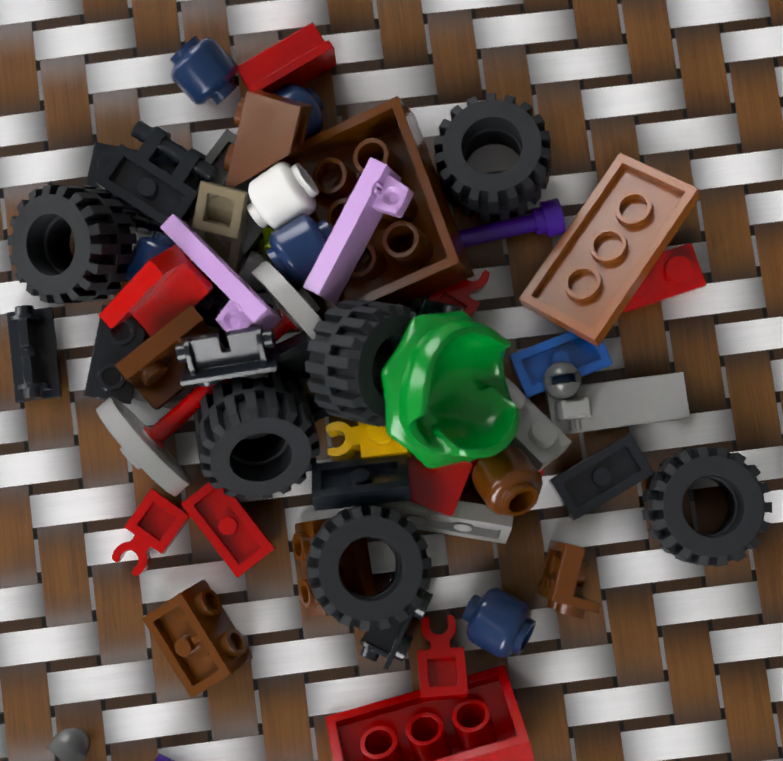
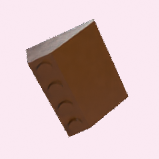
M398 96L305 140L302 151L284 161L292 166L296 163L300 164L313 179L319 194L315 196L316 209L309 216H311L316 224L325 219L332 230L370 157L387 164L401 178L400 182L414 193L402 218L383 213L338 302L362 299L399 304L434 294L475 276L416 117ZM324 299L328 310L331 307L338 308V302L335 305Z

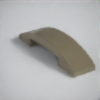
M201 181L192 228L197 229L196 233L239 275L246 231L248 192ZM203 318L213 333H219L221 343H223L226 331Z

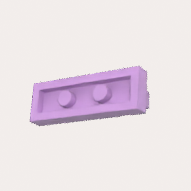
M370 157L303 286L335 305L383 213L402 218L414 195L408 187L400 182L401 178L387 164Z
M172 214L160 226L171 240L230 298L216 318V321L227 333L231 330L262 325L264 330L273 329L282 320L188 224Z

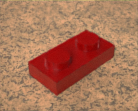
M692 242L663 251L621 314L706 286Z
M208 482L181 503L182 507L237 578L276 549L236 495L234 497L225 495L223 488L215 489Z

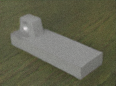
M683 372L581 385L575 395L564 400L552 398L545 391L548 419L564 435L690 418Z
M412 501L371 505L394 510L402 514V517L411 521L418 530L506 544L514 517L495 514L487 505L465 501L458 502L452 516L444 515Z

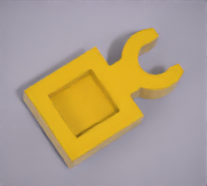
M332 422L326 425V432L330 437H345V441L340 447L327 449L328 455L333 461L348 460L358 451L361 452L362 459L407 454V457H411V452L389 436L385 426L378 427L358 422V426L350 427L344 422Z

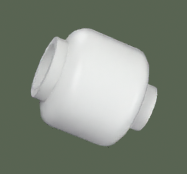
M281 161L275 163L250 182L248 193L251 202L247 205V209L260 227L265 228L269 225L277 230L301 214H312L316 209L315 196L319 194V190L313 179L300 164L296 163L292 166L287 162Z

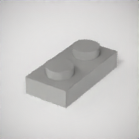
M506 377L510 397L520 412L518 430L509 445L520 447L540 472L565 452L572 442Z

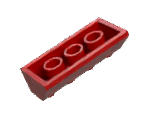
M505 665L468 675V698L421 701L419 689L325 717L333 761H534L530 740Z

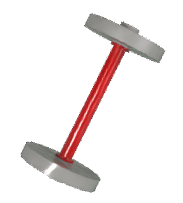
M265 260L251 274L279 307L277 312L282 320L273 328L275 340L278 341L292 328L294 331L297 329L301 332L304 331L307 339L314 341L316 335L314 328L318 321L323 322L316 314L321 308L303 288L296 291ZM230 378L223 379L221 382L226 385L230 383L231 380ZM198 385L151 428L145 425L114 396H110L96 411L108 431L122 446L120 450L129 462L137 469L142 468L158 485L175 497L191 481L163 442L195 414L196 409H201V399L205 394L213 395L212 387L215 385L205 387Z

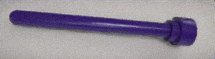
M558 198L539 202V207L532 208L531 214L510 218V220L497 221L459 230L458 232L463 246L466 248L536 231L537 235L545 234L548 238L564 234L566 228L560 201Z

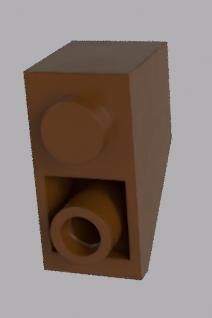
M262 90L247 91L245 98H241L236 107L234 123L239 126L235 144L229 146L224 160V170L228 171L226 185L237 187L249 183L275 163L284 162L301 152L313 105Z

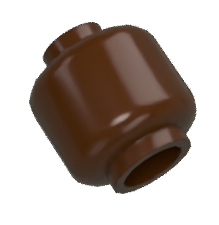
M508 445L506 449L496 455L480 458L475 464L472 473L473 484L487 507L499 515L518 516L528 512L537 503L543 485L541 474L531 459L520 447Z

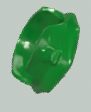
M463 311L423 314L413 317L400 343L381 373L385 401L386 430L389 436L408 449L427 468L432 469L463 461L471 462L479 458L490 457L506 449L514 439L520 421L519 409L509 394L503 365L505 350L510 347L511 342L492 328L473 321Z

